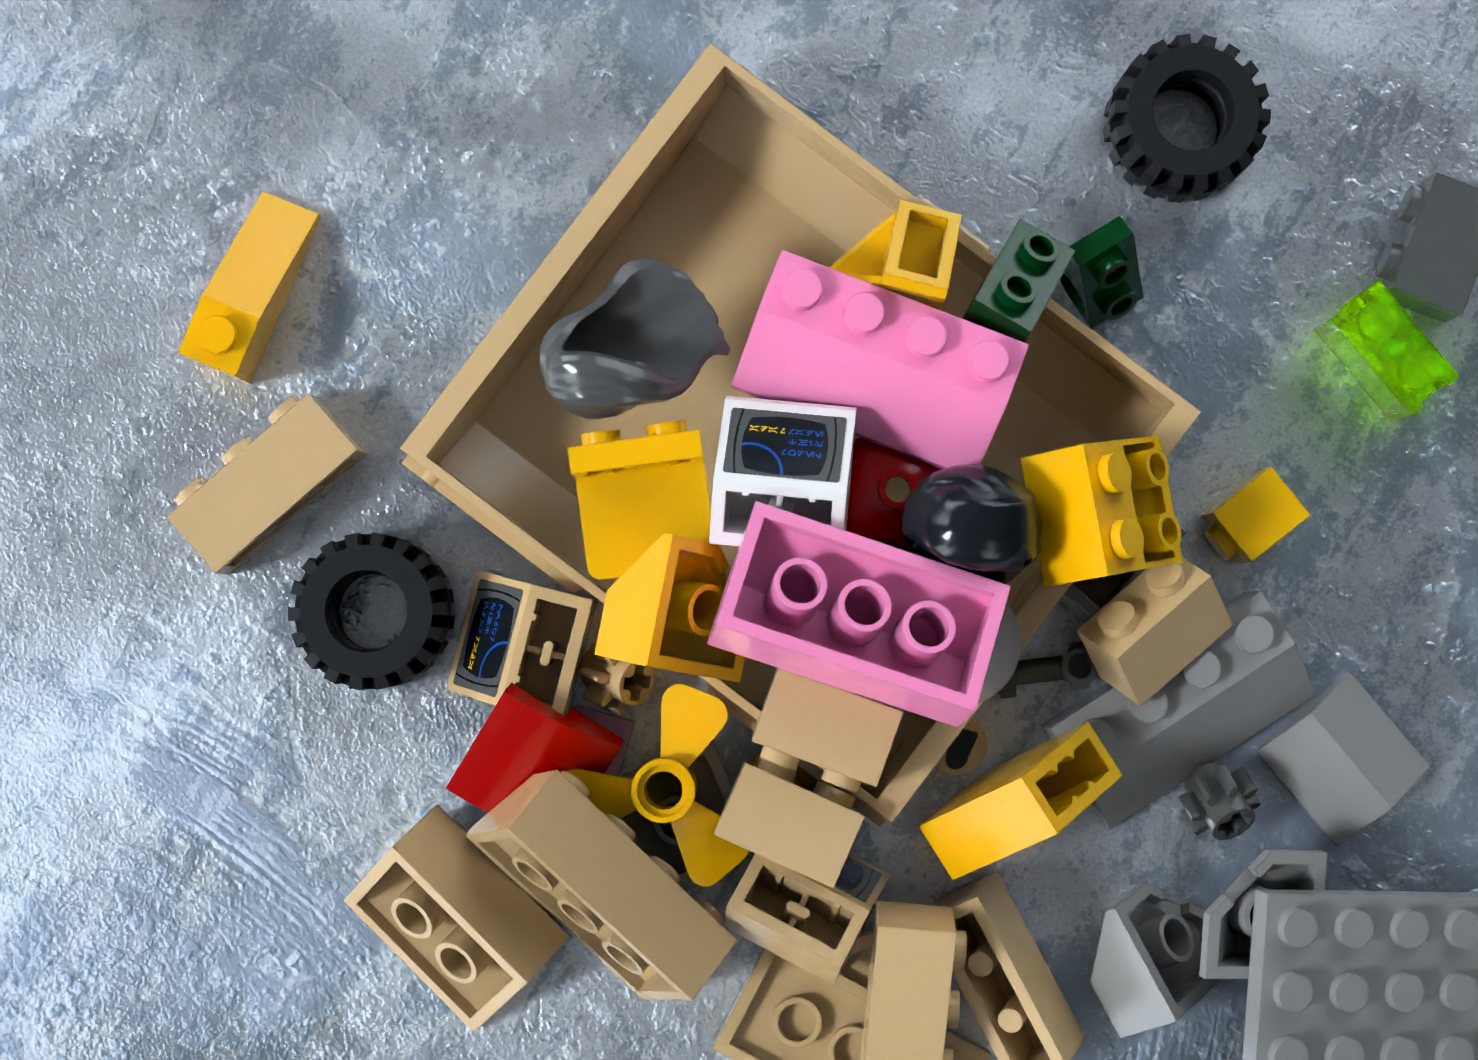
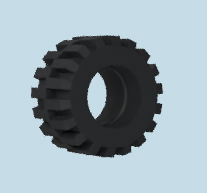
M1190 34L1176 35L1171 44L1168 45L1163 39L1151 45L1144 55L1140 53L1129 65L1112 90L1113 94L1107 102L1104 117H1108V123L1103 128L1104 142H1112L1113 150L1108 156L1114 167L1120 163L1124 165L1127 172L1122 178L1131 186L1137 180L1146 185L1143 194L1154 199L1160 193L1168 194V202L1182 203L1189 196H1193L1194 201L1207 198L1211 193L1216 190H1222L1238 177L1254 161V155L1262 149L1267 138L1266 135L1262 134V131L1270 124L1271 109H1262V103L1269 97L1266 83L1254 85L1252 78L1259 70L1251 60L1244 66L1238 63L1235 58L1241 50L1230 43L1222 52L1215 49L1217 38L1203 35L1198 43H1191ZM1170 90L1189 91L1201 97L1209 105L1216 119L1217 134L1214 144L1203 150H1186L1167 141L1158 130L1154 120L1153 105L1155 98L1159 94Z
M373 532L371 534L354 533L345 535L344 540L339 542L330 541L320 548L322 553L317 558L309 557L301 567L305 574L301 581L294 580L290 594L296 595L295 607H288V621H295L297 633L291 634L295 646L303 647L307 653V656L304 658L307 664L312 669H320L324 672L325 676L323 678L334 684L342 683L348 685L349 689L378 690L398 686L412 681V678L420 673H425L434 665L432 661L435 657L444 652L449 642L445 640L448 630L453 629L455 616L451 615L450 603L454 602L452 589H448L444 578L447 576L439 565H435L429 558L431 555L422 548L410 544L409 541L386 534ZM371 574L382 575L393 580L402 590L407 604L406 622L400 635L391 644L377 649L364 648L355 644L345 633L340 620V604L347 588L358 578Z

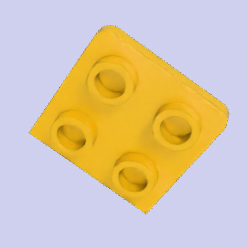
M684 420L668 421L647 425V437L621 440L619 429L602 430L582 434V446L567 447L570 472L576 479L587 569L593 578L598 580L620 578L663 533L709 543L711 506L700 429L687 431Z

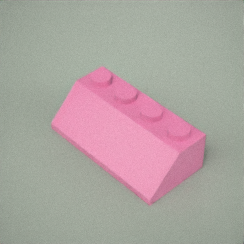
M781 250L758 308L731 388L759 399L857 407L855 436L940 469L965 464L981 465L1009 401L1029 344Z
M755 501L726 582L707 644L958 728L976 711L1011 586Z

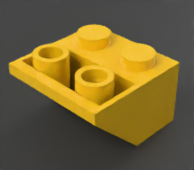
M1159 435L1086 443L1020 458L1025 486L1035 496L1042 523L1039 561L1044 587L1183 562L1180 547L1181 528L1174 515L1168 483L1169 464L1165 454L1162 452Z

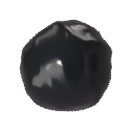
M965 464L938 470L925 477L914 488L903 508L902 535L914 551L943 562V564L1003 584L1011 582L1030 563L1036 560L1041 551L1042 523L1034 494L1030 489L1020 485L1007 474L991 467Z

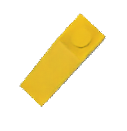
M262 191L202 293L178 353L200 364L251 384L321 215Z

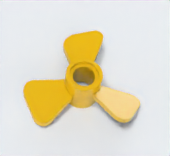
M675 684L669 687L662 696L660 756L646 762L637 771L634 778L584 769H572L567 772L576 776L588 787L591 792L589 800L604 815L612 814L621 819L637 810L650 821L656 823L670 822L690 879L699 886H711L737 866L749 852L747 849L713 835L720 814L695 801L697 780L690 766L724 727L728 719V710L725 703L714 695L686 684ZM661 771L670 772L680 780L682 796L677 803L670 806H662L650 798L647 791V783L650 776L654 773Z

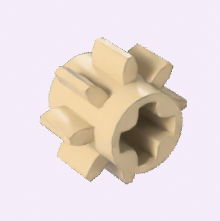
M592 644L583 656L578 671L582 683L587 687L582 698L618 716L623 715L626 704L631 706L642 705L653 690L656 676L654 669L594 655L596 644Z

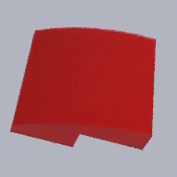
M511 682L503 692L445 789L478 808L490 812L533 774L552 770L567 772L572 769L605 773L625 740L571 707L566 716L562 715Z

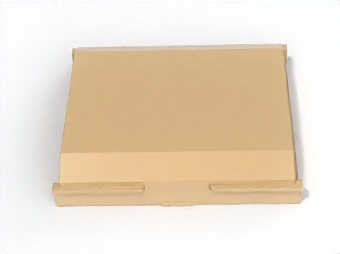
M710 43L399 448L407 454L401 464L569 592L574 594L586 590L604 604L607 590L619 578L598 580L593 578L588 572L576 479L570 472L567 447L582 446L581 435L589 432L619 429L621 440L647 437V425L684 420L687 431L700 429L711 506L713 477L726 396L756 398L732 389L731 384L781 250L830 267L896 211L900 199L937 209L940 208L928 199L923 198L919 200L888 175L750 73L745 67ZM961 224L948 292L945 301L939 309L959 318H962L997 259L991 254V247ZM650 257L663 261L690 277L716 312L719 319L718 325L724 333V339L730 347V352L727 356L718 354L710 357L702 366L693 384L683 394L665 402L637 405L635 408L618 416L601 419H586L571 414L551 397L545 388L539 360L540 345L545 334L561 318L580 311L595 301L606 289L619 267L632 259ZM1050 298L1033 331L1025 342L1029 344L1007 406L981 465L997 469L1010 476L1020 485L1025 486L1020 458L1080 444L1154 435L1160 436L1162 452L1167 458L1201 411ZM893 477L886 484V494L892 501L902 502L907 498L909 486L904 479ZM720 545L729 565V568L724 571L725 577L728 580L739 546ZM1039 555L1019 575L1006 584L1011 586L1007 603L1012 609L1019 625L1021 635L1020 652L1073 583L1044 587ZM745 657L740 683L704 676L699 677L708 683L709 694L720 698L731 715L754 731L777 667ZM983 702L977 705L976 711ZM900 709L904 713L878 785L875 787L862 782L858 793L822 780L825 769L823 767L801 759L798 766L819 782L856 797L853 808L881 828L887 819L891 823L895 820L974 713L957 728Z

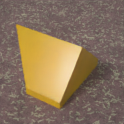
M900 199L896 211L829 268L939 310L946 299L962 215Z

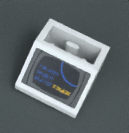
M726 396L713 477L709 544L740 546L755 501L847 531L857 407Z

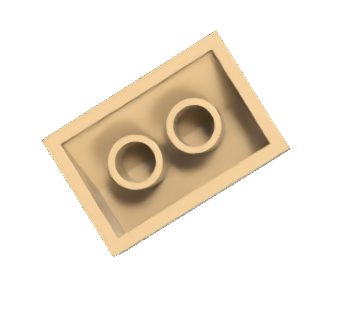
M437 804L389 849L343 901L474 1032L523 988L570 936L543 907L539 906L513 879L465 836L467 831L462 824L451 818Z

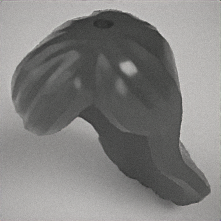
M645 257L632 259L619 267L606 289L595 301L580 311L569 314L553 324L545 334L540 345L539 360L545 388L561 407L571 414L586 419H601L618 416L635 408L637 405L665 402L683 394L693 384L705 362L713 355L727 356L730 352V347L726 343L724 333L718 325L719 319L716 312L691 278L663 261Z

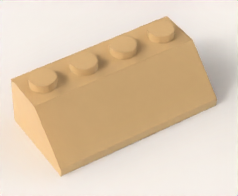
M552 770L533 774L475 823L465 836L641 999L693 1001L738 941L722 926L725 922L723 915L705 900L700 898L693 899L678 884L681 878L677 871L664 860L656 856L649 857L633 842L636 839L634 831L620 818L612 814L604 815L589 800L591 792L588 787L569 772Z

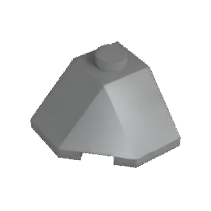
M1264 850L1204 912L1199 977L1204 979H1248L1255 889L1325 890L1327 852L1318 850Z
M1148 882L1136 885L1105 911L1090 981L1103 1010L1107 1013L1120 1038L1177 1022L1221 980L1199 977L1203 915L1206 910L1190 902L1178 905L1164 898L1163 889Z

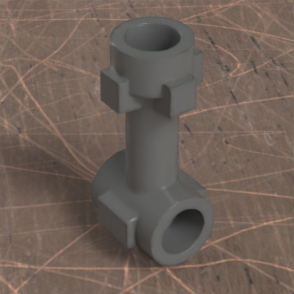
M1083 642L1066 643L1065 650L1059 656L1019 660L1010 680L996 694L1000 695V699L1017 697L1016 686L1059 680L1068 682L1073 690L1087 689L1090 682L1096 678L1098 672Z

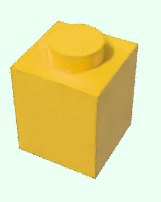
M1271 466L1254 472L1201 515L1202 519L1210 527L1204 534L1212 547L1225 560L1229 561L1234 557L1238 563L1253 562L1310 516L1309 512Z

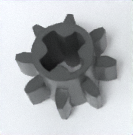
M1220 762L1208 763L1194 770L1184 784L1187 793L1180 795L1178 798L1184 807L1182 814L1194 834L1199 835L1209 828L1214 838L1218 840L1232 839L1248 830L1256 817L1253 809L1261 805L1255 795L1258 788L1246 769L1242 766L1230 774L1226 766Z

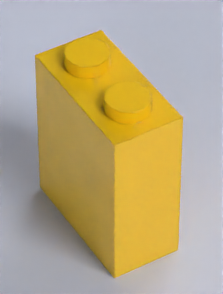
M1087 721L986 770L919 825V828L952 880L1058 834L1123 775Z

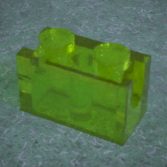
M1380 280L1359 290L1313 328L1315 333L1390 422L1414 415L1423 407L1421 402L1438 389L1449 386L1460 377ZM1357 310H1360L1357 314L1350 318L1352 314H1354Z

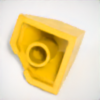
M663 533L607 590L594 655L652 668L740 683L745 657L707 644L727 582L724 571L729 568L721 546Z

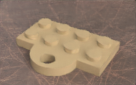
M873 931L861 933L835 985L763 948L713 1043V1050L732 1060H860ZM946 1029L944 1048L953 1049V1060H990L992 1056L990 1050L950 1029Z

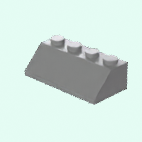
M1262 591L1244 592L1225 604L1224 606L1233 625L1141 707L1106 682L1041 725L1049 739L1061 735L1087 721L1092 726L1123 775L1092 803L1108 829H1112L1185 781L1197 768L1214 762L1315 695L1295 641Z

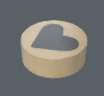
M973 718L968 721L935 765L936 769L948 775L960 776L974 771L982 763L987 752V738L983 728Z

